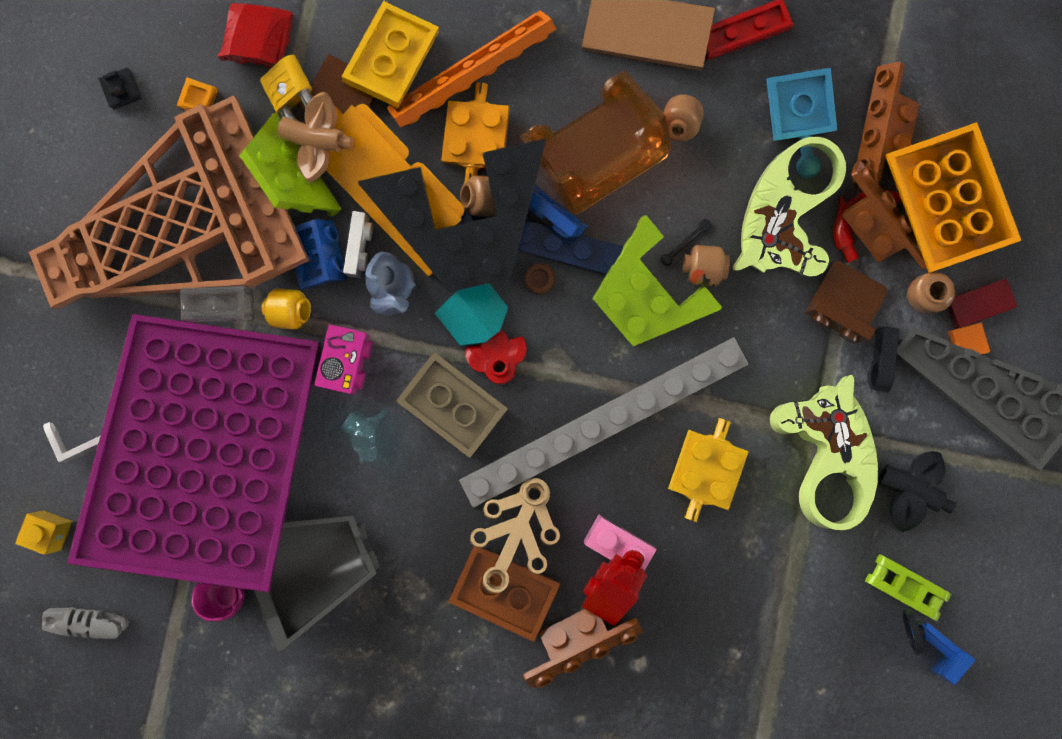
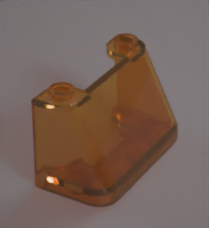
M626 70L605 82L602 89L603 103L557 132L553 133L547 125L543 124L534 126L521 135L523 143L545 138L546 144L539 169L563 206L572 214L586 210L660 163L671 150V140L665 115Z

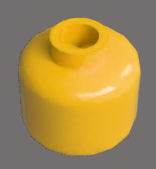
M275 288L263 300L261 310L270 326L294 330L299 329L308 321L311 314V305L300 290Z

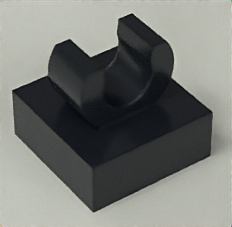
M127 67L119 71L114 70L106 73L103 77L98 78L107 103L113 110L142 99L132 71Z

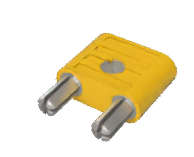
M288 55L282 58L260 79L276 113L281 114L282 117L296 120L291 109L301 100L306 107L307 103L313 98L310 93L312 87L295 55Z

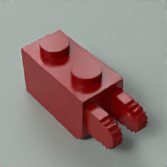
M632 549L627 551L623 557L615 554L608 564L602 562L595 577H590L583 590V593L587 596L582 607L615 626L638 600L641 586L647 578L645 571L641 569L645 560L644 556Z

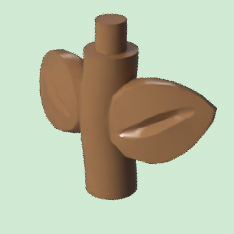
M327 92L318 93L307 103L305 107V123L283 117L278 125V136L280 139L301 145L297 156V165L303 178L310 183L318 179L327 169L330 161L328 150L340 152L343 148L352 150L355 144L353 137L345 136L343 130L334 129L337 123V110Z

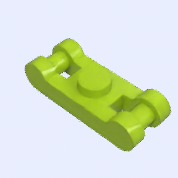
M879 554L875 560L877 565L872 574L868 573L865 582L937 622L941 615L939 610L944 601L948 602L952 594ZM889 570L896 574L891 584L884 581ZM927 592H929L932 596L926 605L922 602Z

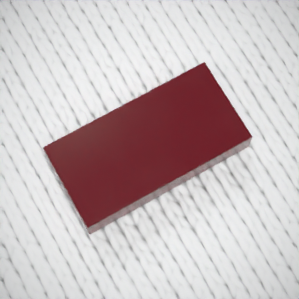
M1005 278L955 296L948 310L955 328L958 329L1018 306L1008 280Z

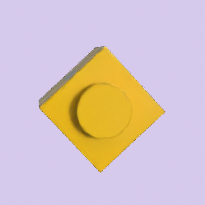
M47 511L27 513L15 544L43 555L61 551L73 521Z

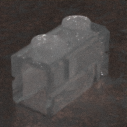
M246 286L181 288V319L190 323L236 322L237 320L254 321V293L252 289H248Z

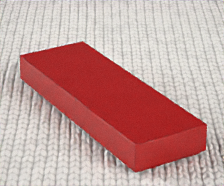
M775 0L713 23L705 55L706 60L714 59L792 30L794 24L785 1Z

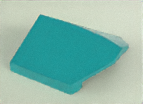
M488 283L456 291L435 312V315L458 344L466 346L486 343L501 330L508 306Z

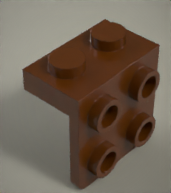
M835 261L827 270L804 313L812 317V321L817 325L827 329L832 328L839 332V336L848 342L857 344L869 341L876 330L869 325L887 294V288L844 263Z

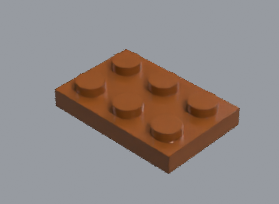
M473 547L448 602L534 642L557 593L560 582L543 574H532L528 567L512 560L507 570L509 575L508 586L500 593H491L483 585V576L489 568L495 567L500 554L485 547ZM490 576L489 581L492 586L497 587L501 584L500 576Z

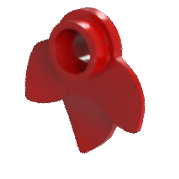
M502 329L486 343L465 348V356L470 367L476 372L486 373L487 378L492 383L499 385L506 384L514 378L516 366L525 359L527 352L524 337H516L509 340ZM498 364L505 365V369L502 372L495 371V367Z

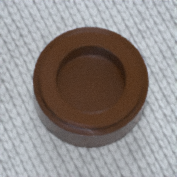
M544 263L533 264L525 272V286L533 294H546L554 286L555 274Z

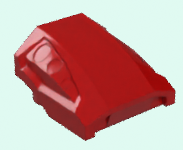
M231 3L223 44L217 57L220 61L227 62L228 59L238 64L249 62L272 68L284 58L289 44L293 13L274 7Z

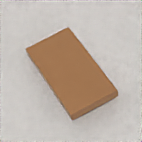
M591 0L582 51L702 71L715 8L669 0Z

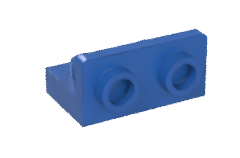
M314 219L295 226L310 260L295 267L299 288L308 290L329 282L347 280V276L343 273L345 261L341 254L338 241L339 234L334 222Z

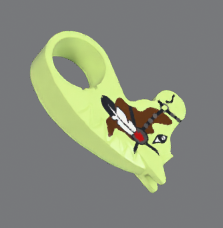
M822 137L804 138L777 155L766 167L756 183L746 209L741 232L742 253L734 263L733 270H741L751 265L764 273L767 269L784 267L803 276H816L825 271L829 263L828 254L823 248L808 243L806 233L798 225V218L834 194L843 183L846 174V162L843 153L836 144ZM801 147H816L825 152L831 160L833 167L831 181L819 194L811 195L794 190L795 186L791 180H787V177H789L788 166L790 159Z
M853 375L843 377L836 386L820 387L819 392L808 401L789 402L779 405L770 415V425L775 432L783 435L798 433L802 439L817 446V453L800 487L799 503L806 518L814 525L825 529L847 530L860 524L869 512L878 483L876 448L865 413L853 396ZM832 473H841L847 477L846 481L851 486L854 496L851 511L845 518L837 522H830L819 513L815 504V491L819 482Z

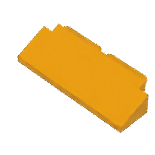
M359 104L356 107L351 105L344 114L336 108L337 123L334 129L343 130L345 136L353 137L355 144L352 150L344 148L340 152L328 150L330 161L326 171L420 269L430 277L433 272L360 187L358 181L421 167L436 230L459 225L462 222L461 217L464 215V206L423 163L416 162L410 166L405 161L409 156L407 146L367 105Z

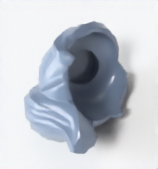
M381 251L367 265L365 272L366 287L372 296L370 300L372 310L381 317H390L399 312L407 311L409 302L406 299L409 297L412 289L415 288L416 283L413 272L407 264L400 262L393 254Z

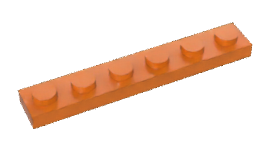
M539 10L405 95L399 108L389 105L386 107L400 128L415 123L422 114L430 109L439 108L452 95L466 91L474 81L482 76L491 75L504 62L518 58L526 48L546 40L549 34L556 30L553 20Z

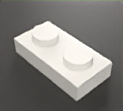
M352 211L343 271L348 277L361 279L362 271H366L369 256L368 253H365L366 241H371L373 233V223L369 222V217L363 212Z

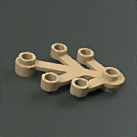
M528 479L521 485L519 493L500 500L491 499L484 505V515L492 520L500 517L502 511L522 505L516 518L486 529L477 528L471 533L470 541L476 548H483L489 541L509 534L495 567L489 568L483 576V585L491 593H500L508 586L509 575L507 570L520 540H522L529 559L527 563L528 570L532 574L538 575L547 568V560L540 554L529 524L533 511L542 528L540 539L543 544L547 546L554 545L558 542L560 533L553 526L546 507V503L550 498V489L541 479ZM531 489H536L539 492L540 497L533 500L529 497L528 493ZM490 504L498 506L499 512L496 515L488 513L487 507ZM545 531H553L555 533V540H546L544 536ZM481 532L485 535L486 541L479 544L475 542L474 535ZM534 559L542 561L543 567L541 570L533 569L532 561ZM490 576H500L501 584L497 587L492 586L489 581Z

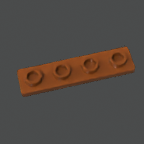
M902 62L881 65L876 69L857 162L861 160L865 167L870 166L875 171L878 183L881 180L885 155L911 146L919 103L899 93L905 64Z
M859 160L854 164L851 175L867 197L845 209L842 216L878 263L906 248L923 270L926 269L925 261L908 216L906 214L902 215L898 211L893 195L888 190L884 192L880 187L875 171L870 166L865 167L862 161Z
M583 609L538 632L550 661L524 673L523 677L531 688L545 687L563 672L566 674L572 673L582 666L581 663L591 658L600 659L606 656L611 648L619 644L627 645L634 642L643 630L637 618H633L607 631L602 618Z

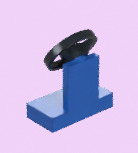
M911 609L903 610V623L914 654H923L925 640L943 654L931 671L940 679L956 685L976 660L966 651L957 647L931 624L921 623L920 620L916 621Z

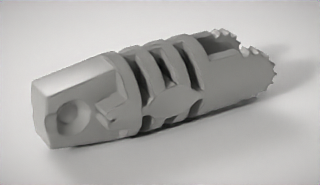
M74 607L48 608L42 615L43 631L69 637L115 639L122 631L127 629L130 623L124 614L109 613L103 610L95 611L94 609H77Z

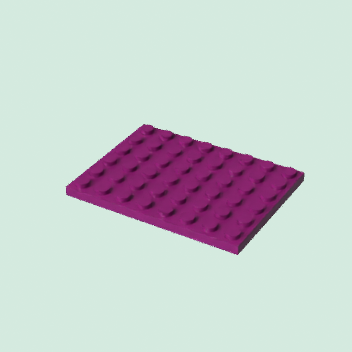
M132 314L67 564L270 593L320 348L319 342Z

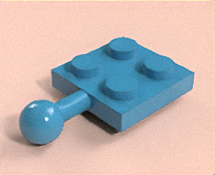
M831 68L766 79L773 141L799 137L800 141L804 138L812 137L814 134L837 131ZM801 147V157L796 164L797 173L805 179L814 178L821 170V162L814 155L813 147Z

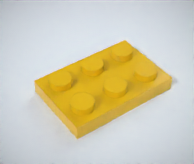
M383 1L342 75V82L399 108L439 33V27Z

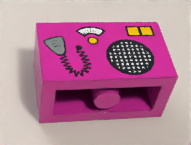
M329 324L314 386L354 395L357 394V389L362 390L366 377V372L362 371L364 360L370 358L373 348V341H369L370 335L365 332Z

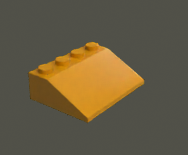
M977 122L885 155L929 273L1022 241Z

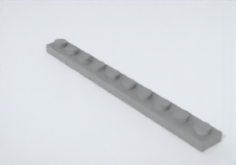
M735 337L459 479L474 508L749 364Z

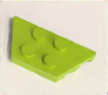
M273 113L240 154L241 159L274 208L287 210L293 208L307 213L318 209L327 211L328 216L337 215L342 208L322 178L319 177L310 183L301 175L297 165L300 146L279 138L278 125L281 118L278 113Z

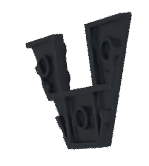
M544 138L483 152L497 215L486 219L436 230L421 167L358 181V184L449 292L510 279L546 140Z

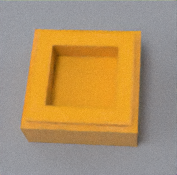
M187 77L176 106L185 111L200 104L208 108L214 104L219 90L214 86Z

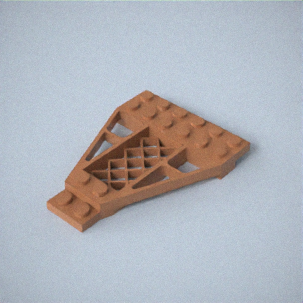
M235 95L208 108L200 104L175 116L176 123L82 220L68 226L56 239L29 251L51 308H62L85 296L93 299L251 288L310 261L288 210L274 208L240 157L245 147L254 138V133L239 99ZM182 136L195 166L161 182L154 164ZM147 172L153 186L118 202ZM192 185L200 187L194 203L183 200L187 188ZM207 195L214 210L203 207ZM163 199L172 201L166 217L155 213L159 201ZM180 204L192 208L186 224L174 220ZM200 211L212 215L206 231L194 227ZM136 212L144 214L138 230L127 227L131 215ZM153 217L164 221L158 237L147 234ZM172 224L184 228L178 244L166 241ZM111 225L116 228L110 243L100 241L103 228ZM124 231L136 234L129 251L118 247ZM192 231L202 234L201 236L189 241ZM144 238L156 241L149 258L138 254ZM227 241L243 278L203 282L194 261L195 256ZM164 245L174 248L161 254ZM116 251L127 254L121 271L111 268ZM136 258L146 261L132 268ZM185 261L193 280L189 283L136 286L137 283Z

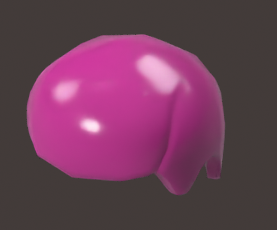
M200 583L195 585L193 589L191 604L195 614L203 620L224 621L233 617L241 609L245 600V590Z

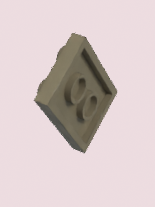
M433 352L396 400L397 403L469 458L473 456L508 410L507 407L435 352Z

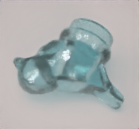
M354 409L339 429L345 433V437L351 438V445L359 454L360 464L372 462L377 457L378 429L381 420L389 413L386 409L372 417H366L364 413H359Z

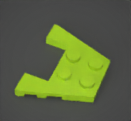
M643 215L638 221L636 229L626 241L621 254L614 265L611 266L592 298L632 346L717 312L722 308L705 286H701L678 306L642 263L640 258L664 238L647 215Z

